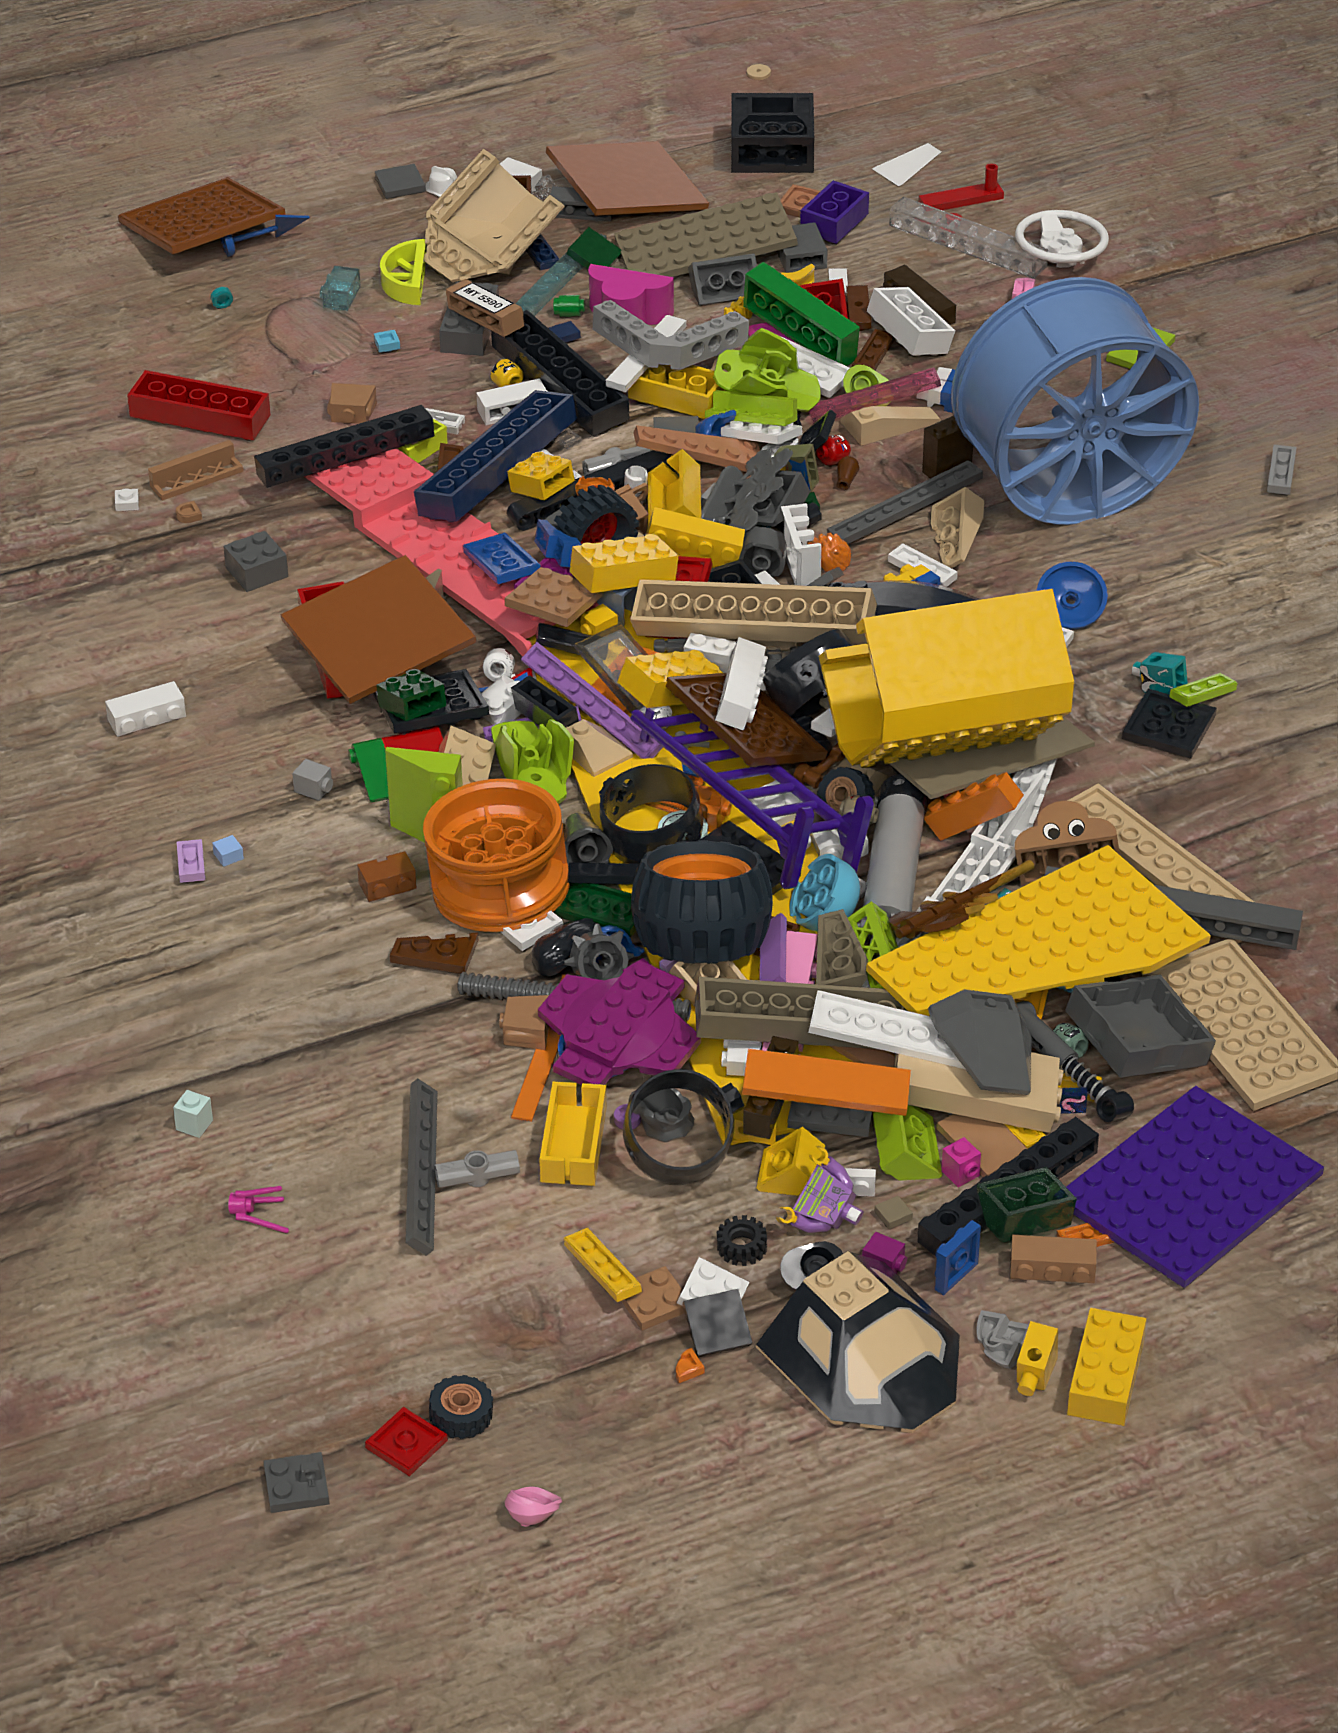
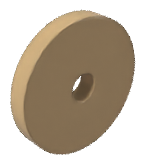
M755 64L747 68V76L751 79L763 80L771 75V69L763 64Z

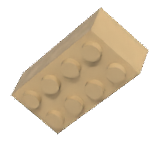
M450 726L440 745L439 752L461 755L463 785L476 781L488 780L496 744L462 729Z

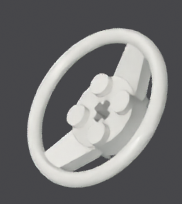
M1048 210L1029 215L1017 225L1015 231L1016 241L1024 251L1040 258L1045 264L1048 261L1057 263L1056 267L1059 268L1071 267L1076 265L1077 262L1084 264L1086 260L1100 255L1106 249L1109 242L1108 232L1100 222L1085 214L1067 210ZM1059 218L1075 220L1089 225L1100 235L1099 244L1095 248L1082 253L1083 243L1081 238L1074 234L1073 229L1063 228ZM1037 221L1040 222L1042 232L1039 249L1029 244L1024 238V230Z

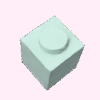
M186 1090L173 1107L176 1130L200 1138L213 1121L210 1097Z

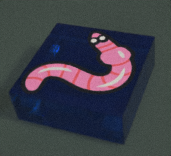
M1087 1087L1062 1088L1061 1100L1058 1104V1107H1061L1060 1114L1086 1113Z

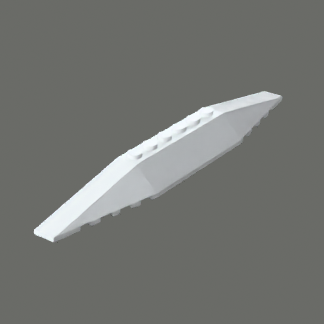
M1057 758L1017 771L1012 780L1024 796L1015 810L979 824L971 835V843L931 897L927 896L924 901H944L942 896L944 892L961 893L1008 870L1016 858V838L1024 830L1033 827ZM923 932L913 939L906 937L896 938L898 948L929 932ZM868 979L865 981L862 987L870 988Z

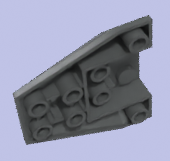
M964 989L929 1006L928 1011L935 1029L981 1090L1029 1095L1031 1092V1034L1024 1016L1012 995Z

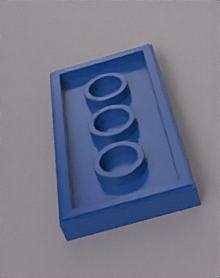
M505 532L463 545L464 554L496 584L532 575L541 567L540 563Z

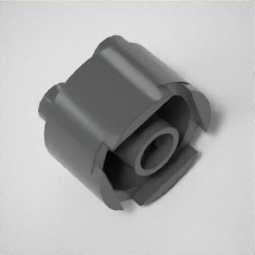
M754 526L744 535L739 560L742 559L754 575L766 571L772 577L776 575L778 577L784 570L787 544L784 534L770 528Z

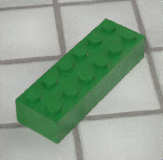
M762 262L745 274L743 302L745 308L807 349L845 366H848L856 359L860 330L858 325L765 262Z

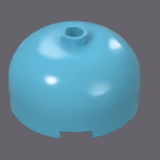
M832 854L821 855L808 865L810 871L802 883L798 881L790 900V916H796L797 924L818 932L819 915L843 909L848 918L854 912L859 900L860 882L857 873L847 862ZM800 913L808 918L802 919Z

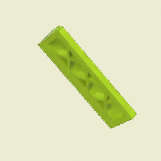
M716 390L713 392V407L705 411V418L735 410L736 416L732 421L787 426L797 421V398Z
M872 901L848 917L868 962L872 960L874 953H879L882 956L898 948L887 913ZM867 916L863 928L858 927L857 922ZM868 934L873 935L870 946H865L864 943ZM868 973L867 979L870 988L884 989Z

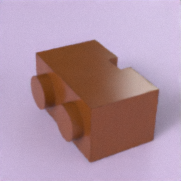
M405 851L386 856L384 861L378 862L377 859L357 864L359 885L368 902L417 889L416 871Z

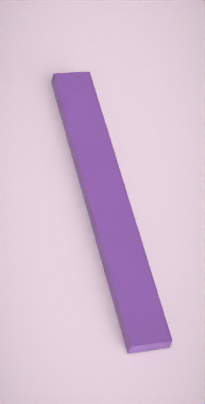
M538 642L521 658L524 664L578 706L579 709L639 758H654L663 748L650 736L648 742H644L640 738L642 729L632 722L626 713Z

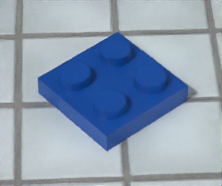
M973 1220L964 1228H959L954 1237L946 1244L940 1245L936 1252L935 1290L942 1295H945L979 1262L981 1225Z

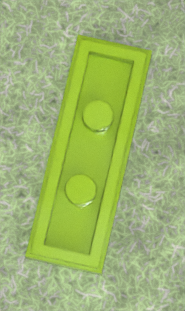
M1218 673L1170 690L1169 697L1188 707L1236 691L1238 683L1224 674Z

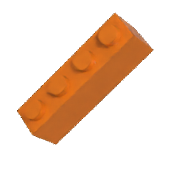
M1007 772L998 776L993 774L985 779L984 782L979 784L974 782L961 792H952L947 798L942 800L940 798L935 799L928 805V811L924 816V820L941 841L1015 810L1024 794Z

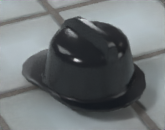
M827 1241L796 1247L789 1250L783 1256L780 1264L781 1275L791 1288L797 1290L805 1278L843 1255V1252L835 1244Z

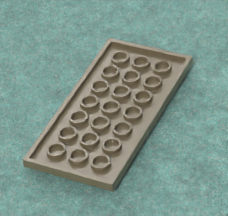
M777 192L614 233L616 244L622 250L621 257L626 269L656 272L659 275L669 277L689 273L688 267L693 262L754 253L757 256L798 245L797 237Z

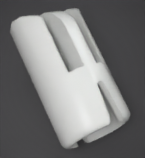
M631 466L630 469L625 471L624 486L629 484L631 489L643 483L647 484V470L641 466ZM642 491L637 492L635 496L638 497Z

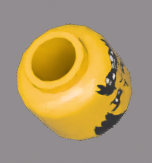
M502 359L493 366L490 376L491 380L498 387L521 383L523 371L512 360Z

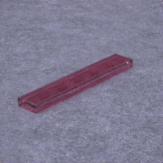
M933 367L820 401L808 413L814 424L829 410L834 411L837 414V418L865 407L877 406L940 387L941 382Z

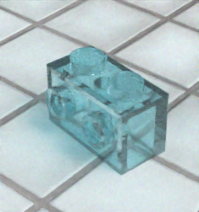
M334 266L331 273L327 275L326 283L320 288V298L323 299L324 308L349 310L361 287L359 269Z

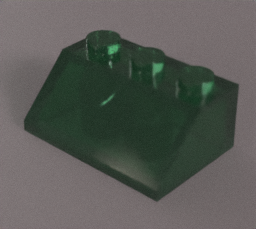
M1047 1167L977 1184V1192L986 1225L1001 1242L1011 1241L1012 1235L1030 1236L1070 1226L1072 1223L1077 1198Z

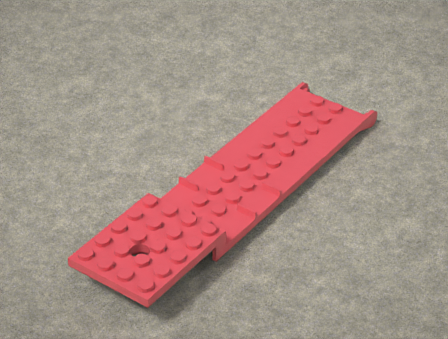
M397 448L305 476V478L353 512L355 528L396 558L406 555L425 578L437 569L442 570L443 592L503 634L522 656L532 647L531 642L526 639L537 633L539 623L551 626L556 624L506 607L505 597L514 590V584L521 578L496 584L464 554V544L498 535L497 532L491 529L490 522L484 524L468 512L457 522L418 516L413 491L434 474ZM595 602L586 612L599 606V604Z

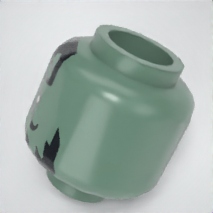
M1061 1023L1053 1029L1078 1054V1059L1086 1053L1088 1040L1079 1027L1069 1023Z

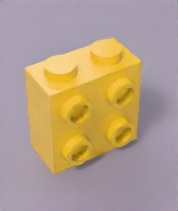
M544 452L533 453L531 457L517 463L515 467L507 471L511 492L541 500L547 499L575 481L571 460L561 458L560 456L544 454Z

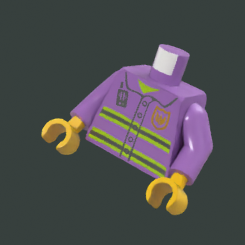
M816 1146L822 1152L821 1157L815 1159L809 1154V1158L817 1163L816 1168L793 1209L784 1206L780 1207V1209H784L787 1212V1218L784 1220L783 1218L776 1217V1220L779 1223H790L792 1226L807 1233L827 1232L831 1227L838 1229L843 1219L857 1225L864 1211L852 1205L856 1194L852 1191L853 1182L840 1163L831 1156H828L826 1149Z

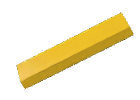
M589 1228L582 1229L563 1238L565 1247L616 1302L642 1292L639 1281Z

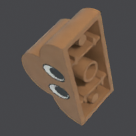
M1058 801L1049 804L1039 813L1037 818L1038 826L1024 830L1015 840L1017 865L1027 860H1031L1034 863V869L1020 876L1021 887L1044 877L1047 866L1062 868L1107 845L1120 855L1115 826L1102 818H1089L1085 807L1074 801Z

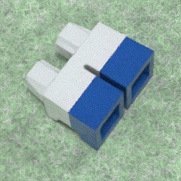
M939 367L936 373L926 371L923 376V384L919 383L917 387V399L927 400V407H932L934 403L944 405V411L953 413L951 390L955 369Z

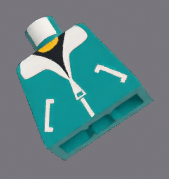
M1154 652L1143 662L1136 661L1132 667V674L1141 677L1144 693H1146L1147 689H1152L1170 694L1171 689L1188 684L1185 656Z

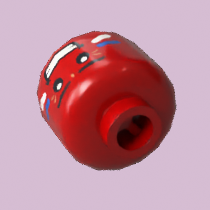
M832 435L816 450V454L823 464L827 466L836 465L843 457L850 455L851 447L842 435Z

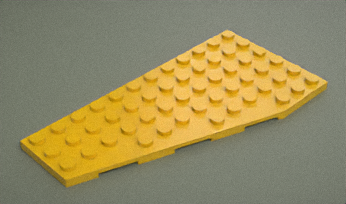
M1107 845L996 901L986 904L984 909L969 914L968 920L941 931L929 932L868 962L866 971L907 1011L930 1016L928 1011L930 1005L964 989L1012 995L1013 999L1026 997L1027 993L1061 986L1070 989L1074 988L1075 985L1104 982V978L1142 971L1143 974L1151 973L1208 944L1211 935Z

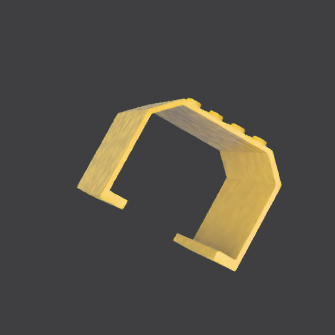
M1053 589L866 617L856 624L857 633H865L866 644L828 649L819 655L839 748L852 766L861 765V768L876 765L875 762L884 761V764L895 763L901 757L914 760L923 757L922 754L931 753V756L945 754V750L954 749V752H962L968 750V746L977 745L978 749L991 746L992 742L1000 741V745L1013 743L1016 738L1022 737L1023 741L1038 738L1039 734L1047 732L1046 729L1054 727L1055 723L1063 721V717L1069 714L1072 709L1074 678Z

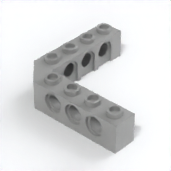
M609 300L593 306L592 329L648 367L658 368V364L671 365V369L681 370L717 356L725 350H732L744 345L748 340L749 320L740 315V313L733 311L666 337L629 311Z

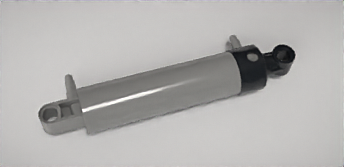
M893 766L894 776L883 781L879 788L878 797H874L875 807L878 808L879 815L875 822L863 904L865 906L872 901L887 913L888 919L901 911L912 912L924 816L928 797ZM867 916L861 919V923H857L858 927L863 928ZM868 934L869 941L871 943L873 935ZM874 953L873 958H878L880 954Z

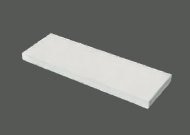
M817 991L808 1033L965 1069L935 1029L930 1016L824 991Z

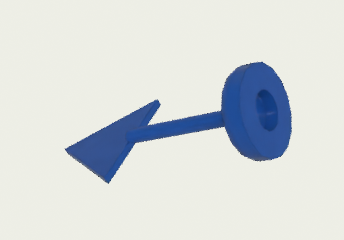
M275 215L274 226L232 237L230 234L220 238L225 254L227 257L235 254L234 242L275 231V237L277 238L310 217L303 215Z

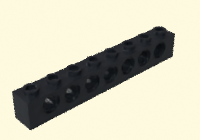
M418 405L254 456L256 474L266 488L425 440L435 436L433 417L423 405Z
M1076 1116L1067 1123H1062L1055 1131L1047 1136H1043L1036 1144L1022 1150L1014 1159L1003 1163L999 1169L990 1175L984 1176L971 1188L963 1190L958 1197L944 1203L940 1209L930 1216H925L918 1223L917 1242L935 1256L940 1245L946 1244L954 1237L959 1228H964L971 1220L981 1225L980 1233H982L1097 1154L1099 1133Z

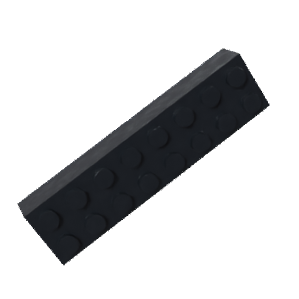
M528 310L523 311L524 326L505 337L491 330L492 347L505 359L512 360L520 367L523 375L529 380L540 378L548 392L573 395L577 416L575 421L592 436L630 420L629 398L619 390L606 387V378Z

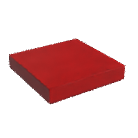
M402 1407L365 1441V1448L410 1477L448 1441V1436L423 1418Z

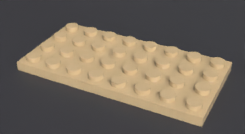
M1229 938L1190 952L1151 973H1142V977L1161 974L1180 997L1185 1007L1199 1019L1214 1037L1216 1043L1210 1055V1060L1253 1111L1338 1079V1059L1234 939Z

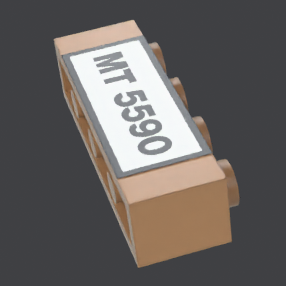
M467 279L446 289L449 309L503 337L524 326L521 306Z

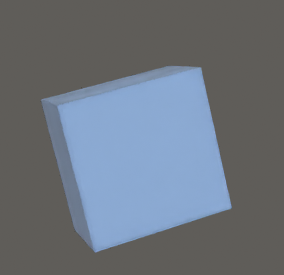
M233 835L212 842L213 854L223 867L244 859L243 848Z

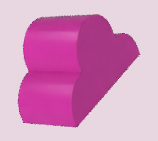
M590 264L588 269L589 308L592 312L593 306L611 300L648 325L659 324L666 315L673 316L674 277Z

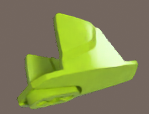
M760 328L752 334L740 350H725L718 356L713 378L716 384L726 391L797 398V411L803 412L813 409L820 400L821 392L818 378L811 373L799 369L797 349L786 339L764 328Z
M549 719L546 727L540 724L539 729L531 721L503 722L491 727L493 743L496 744L495 751L505 778L526 781L537 785L549 792L556 799L557 803L560 804L567 796L566 780L571 774L574 739L563 724L554 719Z

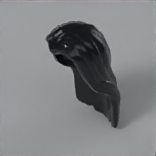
M591 918L565 922L556 926L549 934L541 936L535 941L532 948V963L537 972L542 976L550 977L568 967L564 965V961L570 958L573 945L572 937L574 935L581 937L585 933L592 932L597 923L593 922Z

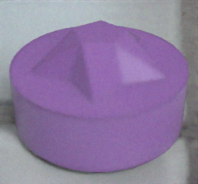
M628 1104L620 1105L614 1111V1123L620 1129H623ZM632 1113L631 1115L632 1129H635L641 1123L639 1114Z

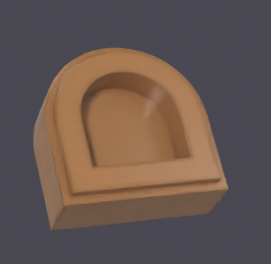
M195 501L180 504L176 508V518L179 522L192 523L202 520V513Z

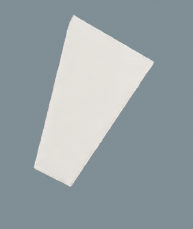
M927 143L872 169L897 186H901L940 154L941 151Z

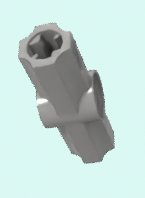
M637 446L621 450L618 447H612L604 455L582 461L584 475L649 452L650 449Z
M479 1150L472 1151L463 1160L434 1165L439 1188L467 1183L473 1187H482L489 1182L490 1178L520 1173L516 1150L490 1155Z

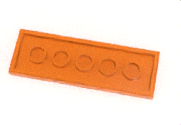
M748 1049L742 1095L906 1116L911 1070Z

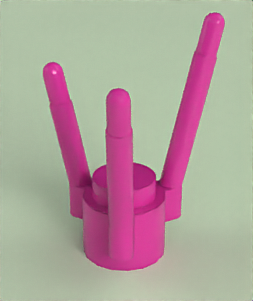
M281 1186L247 1191L236 1190L230 1193L228 1209L230 1214H236V1220L248 1221L276 1231L289 1233V1229L247 1215L248 1212L254 1211L255 1203L283 1202L284 1197H254L255 1195L281 1191Z

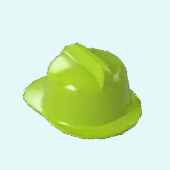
M855 365L845 373L843 378V387L846 393L865 407L888 406L892 401L894 394L891 382L868 366Z

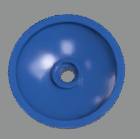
M1080 562L1059 563L1048 569L1039 580L1036 591L1053 589L1063 628L1070 630L1085 628L1097 621L1105 610L1108 597L1106 584L1101 575L1086 564ZM1073 599L1075 603L1069 604L1067 603V600Z

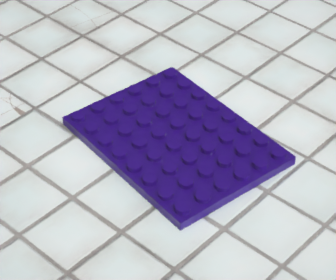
M1195 1085L1058 1192L1055 1202L1084 1222L1089 1223L1102 1234H1107L1112 1241L1185 1288L1322 1176L1324 1166Z

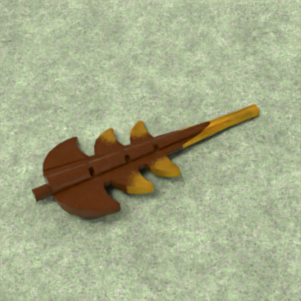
M1027 860L961 893L944 892L942 894L944 901L926 900L920 904V912L901 911L890 917V927L895 931L897 938L906 937L913 939L923 932H936L956 926L968 920L969 914L984 909V904L998 900L997 893L991 892L1034 869V863L1031 860Z

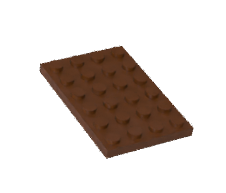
M727 673L667 677L666 687L672 694L679 698L688 710L699 717L701 722L707 725L718 738L722 739L729 746L730 750L737 753L746 765L757 767L825 760L828 751L789 715L783 712L761 689L752 722H746L744 730H740L715 721Z

